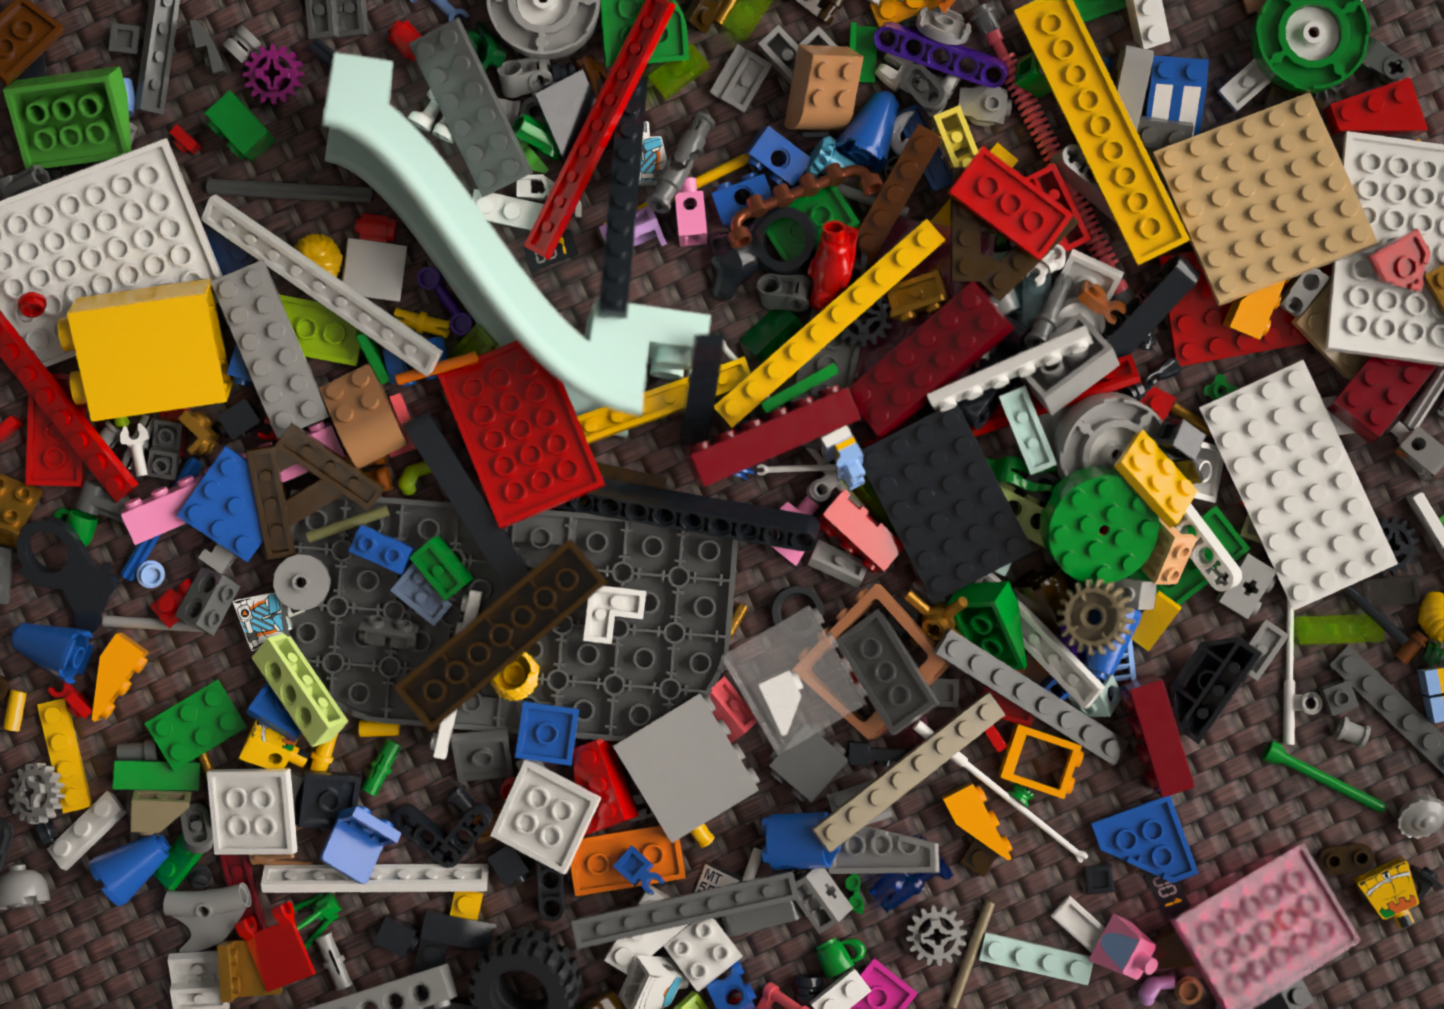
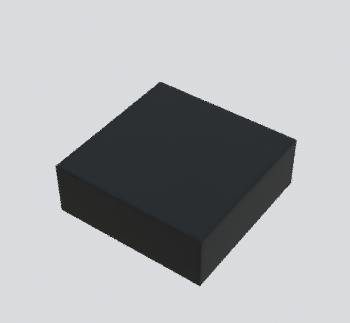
M1111 863L1083 866L1087 895L1115 892L1113 866Z

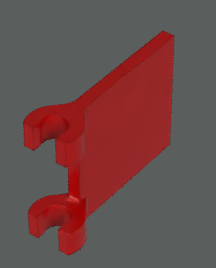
M290 901L271 909L274 918L279 922L278 924L257 931V922L253 915L235 923L238 934L244 938L267 992L316 974L296 927L294 908Z

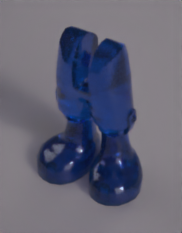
M923 835L918 837L919 839L927 840ZM939 855V872L914 873L912 875L911 873H885L869 889V892L877 899L891 888L894 890L880 903V906L887 913L914 895H919L924 889V882L936 876L941 877L943 880H949L954 874Z

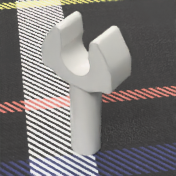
M140 423L138 424L139 437L132 440L129 437V431L126 426L123 427L120 434L121 444H126L131 448L136 477L148 475L142 446L150 437L147 429Z
M753 848L743 881L755 878L762 859V850Z

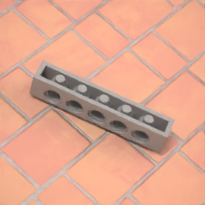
M447 963L307 1009H368L369 1002L374 1003L377 1009H423L430 1005H433L434 1009H439L451 1005L449 999L458 995ZM421 985L428 989L427 999L422 998L419 994ZM395 993L399 994L402 998L403 1003L401 1007L396 1006L393 1001Z

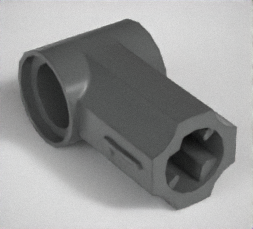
M34 165L19 174L1 178V200L49 183L51 179L48 171L44 170L41 165Z
M84 480L75 508L93 515L101 514L124 523L121 510L125 508L124 504L131 499L125 497L116 503L102 485Z

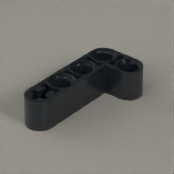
M1006 317L1015 329L999 342L998 349L980 371L1030 350L1025 344L1024 338L1027 333L1031 332L1032 328L1010 317ZM1019 377L1010 379L1009 383L1001 388L994 389L991 387L982 391L983 394L976 399L967 400L966 398L957 402L968 425L976 430L981 429L1001 405L999 395L1011 391L1020 380Z

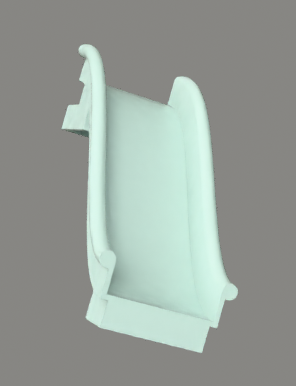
M335 53L323 126L329 127L325 162L339 165L356 174L388 203L423 247L468 313L496 349L519 340L547 370L564 383L577 416L604 406L641 416L646 363L651 364L650 375L653 377L668 380L683 379L684 370L690 368L694 335L709 333L711 315L629 303L627 319L598 317L599 299H596L587 319L585 337L583 338L553 309L529 280L442 158L426 139L400 113L390 106L393 62ZM629 430L615 434V436L627 438Z

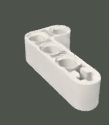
M1190 503L1179 523L1173 526L1180 534H1188V525L1195 528L1197 540L1189 557L1215 590L1226 591L1237 586L1242 579L1240 568ZM1206 547L1213 553L1212 561L1207 560L1204 556ZM1221 563L1220 566L1216 567L1217 569L1213 568V566ZM1225 572L1229 575V577L1226 579L1227 581H1224L1222 578L1225 575Z

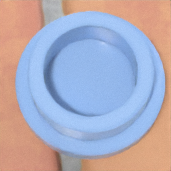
M154 560L142 562L136 570L138 582L146 588L159 586L165 577L163 566Z

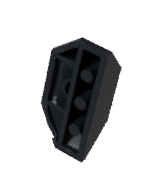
M1239 636L1201 642L1170 686L1172 708L1177 729L1197 744H1200L1248 678L1263 652Z

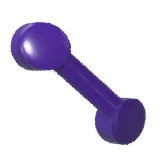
M433 267L421 269L417 275L418 284L424 289H433L452 316L450 320L451 330L457 335H465L471 332L474 326V319L469 313L461 311L442 284L443 276L440 271Z

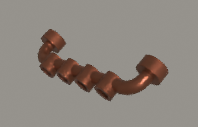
M832 163L824 169L826 175L815 179L814 174H805L798 180L800 186L789 189L787 184H780L773 188L772 193L774 196L763 200L760 194L753 195L746 200L748 207L736 212L731 220V231L727 235L730 245L734 249H739L747 246L752 241L749 229L742 226V223L748 218L762 217L768 210L778 206L787 207L795 199L803 196H814L820 189L830 185H841L847 178L853 176L861 178L858 182L861 192L864 196H870L883 188L880 176L877 173L871 174L867 168L860 165L841 168L839 163Z

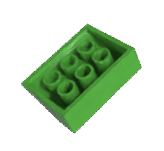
M120 66L14 81L3 89L25 169L34 165H41L42 168L106 161L131 152L128 97Z

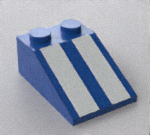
M1154 55L1145 94L1143 116L1193 123L1192 137L1199 135L1207 89L1209 60Z

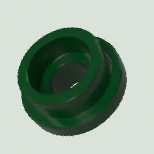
M1429 642L1422 661L1429 664V668H1432L1434 664L1440 665L1444 654V649L1440 648L1442 642Z

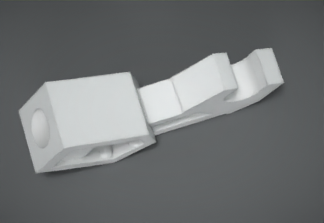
M543 174L528 175L517 181V198L545 200L549 196L555 182ZM532 181L543 182L545 189L543 194L540 192L532 193ZM580 200L575 208L576 218H582V203Z

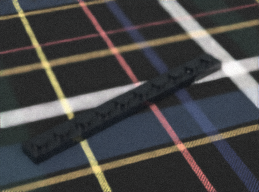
M645 76L640 77L615 128L598 317L623 319L628 317L648 77Z

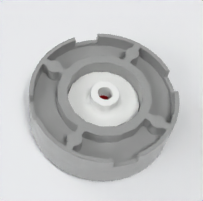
M487 0L490 19L502 39L522 55L541 60L562 58L580 49L594 34L601 17L600 0H548L546 3H541L542 0Z
M1108 392L1089 396L1076 403L1064 415L1056 429L1052 444V453L1057 463L1056 473L1062 480L1077 470L1092 466H1107L1117 470L1114 465L1135 433L1143 429L1155 441L1163 421L1149 407L1126 394ZM1162 450L1164 454L1170 459V456L1167 455V452Z

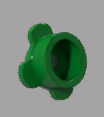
M1219 374L1215 376L1214 382L1204 387L1203 393L1213 401L1237 390V388L1231 386L1226 381L1225 375ZM1219 388L1223 390L1222 394L1218 393Z

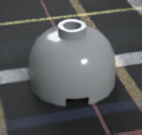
M26 865L8 867L9 873L0 876V910H7L6 906L24 908L50 901L47 881L39 872L26 870Z

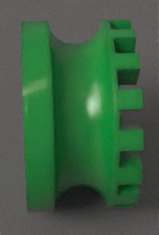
M1013 783V790L1007 793L1027 808L1029 806L1028 800H1033L1034 798L1033 793L1030 790L1026 791V787L1022 789L1023 785Z

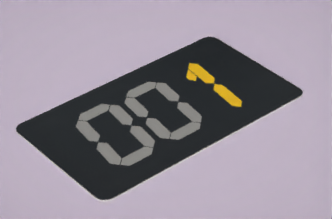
M570 229L564 230L550 260L523 246L532 271L579 254Z
M1150 872L1144 875L1166 919L1191 907L1179 882L1171 883Z

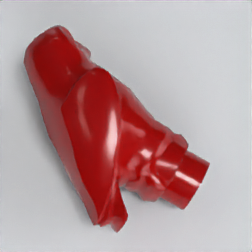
M829 221L823 225L818 250L808 269V275L813 279L814 283L810 304L820 312L835 300L843 290H846L855 265L858 230L844 225L840 221Z

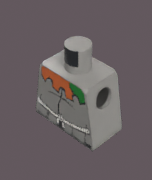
M1399 421L1388 433L1400 444L1395 450L1396 454L1426 482L1444 466V446L1418 426L1411 432ZM1411 443L1417 444L1420 451L1414 450Z

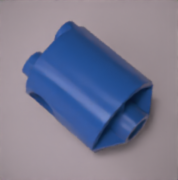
M829 813L770 814L769 818H763L762 831L766 835V846L762 848L763 862L769 863L773 870L830 868L834 858L841 849V845L832 852H827L811 830V828L827 817Z

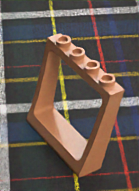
M875 584L870 590L867 588L863 589L855 597L857 603L850 610L849 608L842 610L835 618L838 623L832 629L827 627L822 630L816 637L819 642L812 649L811 647L805 648L797 657L800 661L791 669L793 672L796 671L799 678L867 739H877L887 729L878 712L876 711L867 720L814 675L812 667L835 644L834 641L846 633L876 601L879 600L928 654L927 661L919 668V671L929 686L952 665L933 652L937 644L922 631V628L881 584Z

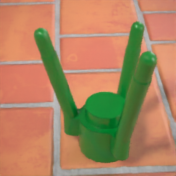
M320 892L313 898L293 905L295 912L316 903L312 907L314 913L296 925L298 931L317 918L321 921L326 918L304 943L306 950L331 922L339 918L337 913L342 908L330 892L325 895Z

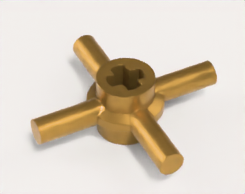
M912 590L905 594L904 599L923 615L922 631L930 639L940 640L947 628L964 637L955 629V620L953 618L968 605L964 597H959L949 606L944 603H936L933 607H930ZM911 636L910 642L915 646L919 645Z

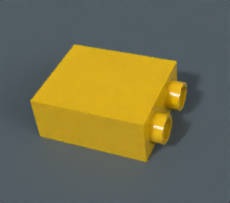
M211 278L78 297L67 312L68 317L58 319V335L61 347L64 352L76 351L80 371L70 373L72 397L76 405L88 404L91 422L227 402L233 384L231 376L227 375L229 365Z

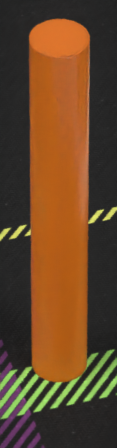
M473 351L439 361L433 372L428 376H425L416 369L399 373L395 376L398 385H402L478 362V356Z

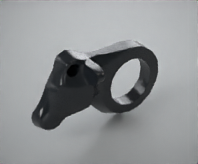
M776 207L745 226L749 229L752 241L747 246L739 249L731 247L727 238L730 231L715 234L710 239L713 273L711 292L713 296L720 302L732 299L737 288L756 270L778 275L805 274L802 268L812 260L818 247L819 231L811 217L797 208ZM784 218L793 219L804 230L806 236L805 246L802 253L795 259L788 262H779L773 259L767 251L765 245L766 234L770 226L776 221Z
M42 517L32 521L20 530L22 532L17 541V556L23 568L18 571L35 585L50 589H62L74 612L76 627L87 630L91 634L94 633L99 627L102 613L119 585L117 576L109 572L113 565L108 562L102 566H96L81 538L67 522L55 517ZM40 531L51 532L64 542L68 552V559L64 567L59 569L48 568L35 558L31 544L35 533Z

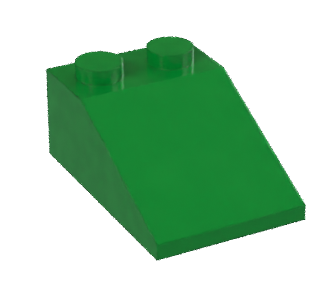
M1009 581L971 583L957 590L947 603V606L951 605L959 597H964L968 602V605L953 617L959 632L970 642L1014 670L1025 669L1027 662L1019 604Z

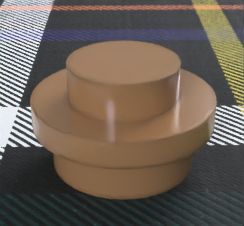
M1184 976L1176 982L1174 993L1181 1003L1190 1005L1199 1001L1203 988L1196 978Z

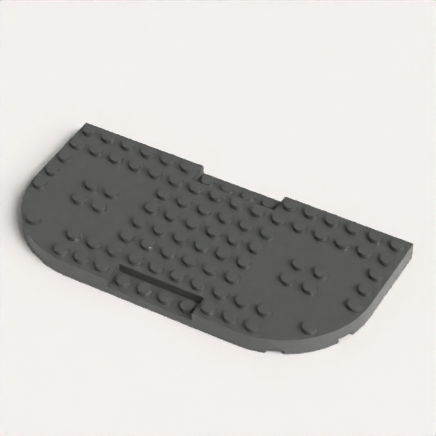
M290 490V496L298 491ZM342 495L291 526L296 555H311L321 560L328 569L331 583L328 595L317 607L290 617L293 625L291 630H288L286 622L288 606L282 603L283 633L287 637L291 636L342 711L354 717L372 722L425 726L396 692L394 687L455 636L458 622L463 623L465 612L461 611L464 594L469 595L470 590L483 592L479 616L508 591L452 503L379 497L370 510L387 505L390 516L364 524L365 526L415 547L414 553L429 540L439 535L474 577L470 583L448 599L453 605L436 626H433L390 591L403 574L394 572L349 552L360 526L309 543L306 532L367 512L362 506L347 496ZM552 510L544 511L503 528L530 571L534 570L569 539H572L605 578L607 583L604 586L646 591L643 619L615 616L612 644L583 641L588 605L587 599L526 651L539 665L538 685L531 694L518 701L505 700L499 697L489 682L457 709L453 729L477 731L508 729V733L519 734L523 701L580 709L576 738L621 741L693 698L697 693H701L703 697L709 696L713 690L712 687L719 680L729 652L738 540L587 513ZM410 560V562H409V564H408V567H407L406 571H407L408 568L413 564V562H412L411 560ZM303 577L297 579V585L300 588L306 585V580ZM364 615H380L385 619L396 621L406 619L412 623L420 624L416 635V648L405 650L390 647L391 637H386L384 646L364 643V640L359 639V626Z

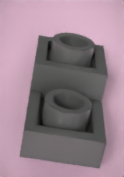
M195 19L190 20L191 29H188L187 32L191 46H195L200 53L208 51V54L204 55L208 71L212 70L216 77L227 76L228 72L224 59L213 38Z
M156 417L154 420L152 447L149 449L147 476L169 480L176 479L184 434V424L180 420Z

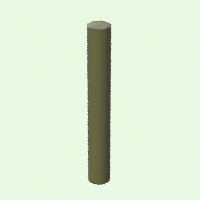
M387 505L306 532L309 543L390 516Z

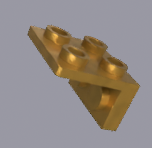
M0 474V544L17 550V541L22 532L20 530L25 527L42 496V490L31 485H25L21 481Z
M245 940L223 941L217 946L221 1003L233 1002L237 997L280 995L283 992L282 987L270 992L266 991Z

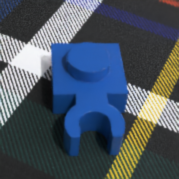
M632 845L613 865L634 886L642 881V888L649 895H654L653 890L649 888V883L652 880H657L662 885L664 883V879L659 874L649 872L654 865Z

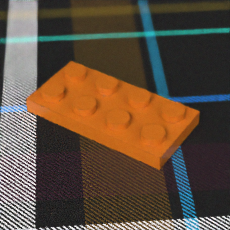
M661 825L583 837L570 865L575 897L642 886V881L634 886L613 867L631 845L654 865L649 872L659 874L664 879V882L685 879L686 874L680 839L671 843ZM652 880L649 884H655L659 882L657 880Z

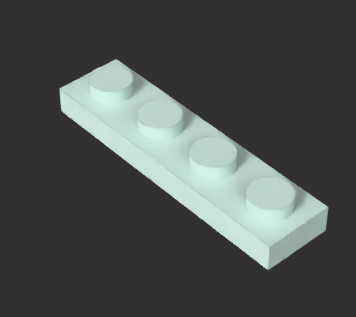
M985 932L978 957L980 961L1084 985L1089 984L1093 963L1089 961V955Z

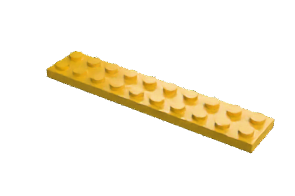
M1034 0L1014 10L1023 33L1136 265L1138 266L1188 242L1190 239L1073 0Z

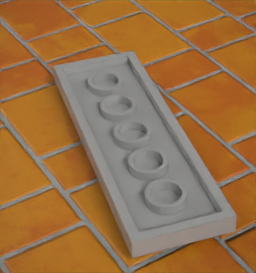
M258 261L211 281V285L276 437L280 438L291 422L302 429L330 417L265 261Z

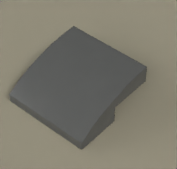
M305 0L309 40L369 35L366 0Z

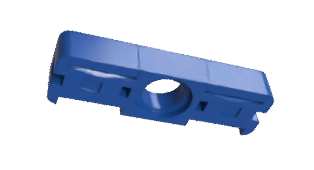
M913 105L897 114L898 117L902 113L915 111L902 130L905 139L910 138L917 124L927 128L920 112L916 111L919 109L918 105ZM939 146L923 172V176L932 192H937L943 187L951 185V174L943 158H940L943 153Z

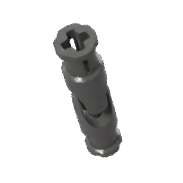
M698 111L693 113L691 117L692 123L687 130L683 131L678 141L676 152L672 153L656 181V189L653 194L647 197V205L658 213L669 212L671 208L670 202L674 195L679 194L693 167V162L700 155L706 143L705 138L708 132L715 127L714 119L704 112Z

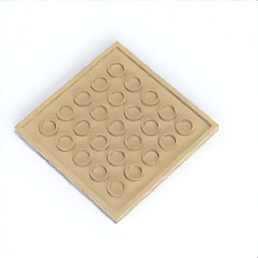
M1310 92L1159 149L1152 154L1218 306L1372 248L1378 244Z

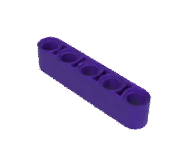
M895 22L883 23L874 35L876 47L883 52L988 88L1001 86L1008 75L1007 64L1000 58L962 45L937 42L926 37L918 30ZM882 31H891L895 36V41L892 43L885 42L881 36ZM912 39L919 41L922 47L921 51L913 52L910 50L908 41ZM944 49L948 54V59L945 61L938 60L934 55V50ZM961 59H972L975 68L972 70L964 69L961 66ZM996 67L1001 71L1002 76L998 79H992L989 77L987 69Z

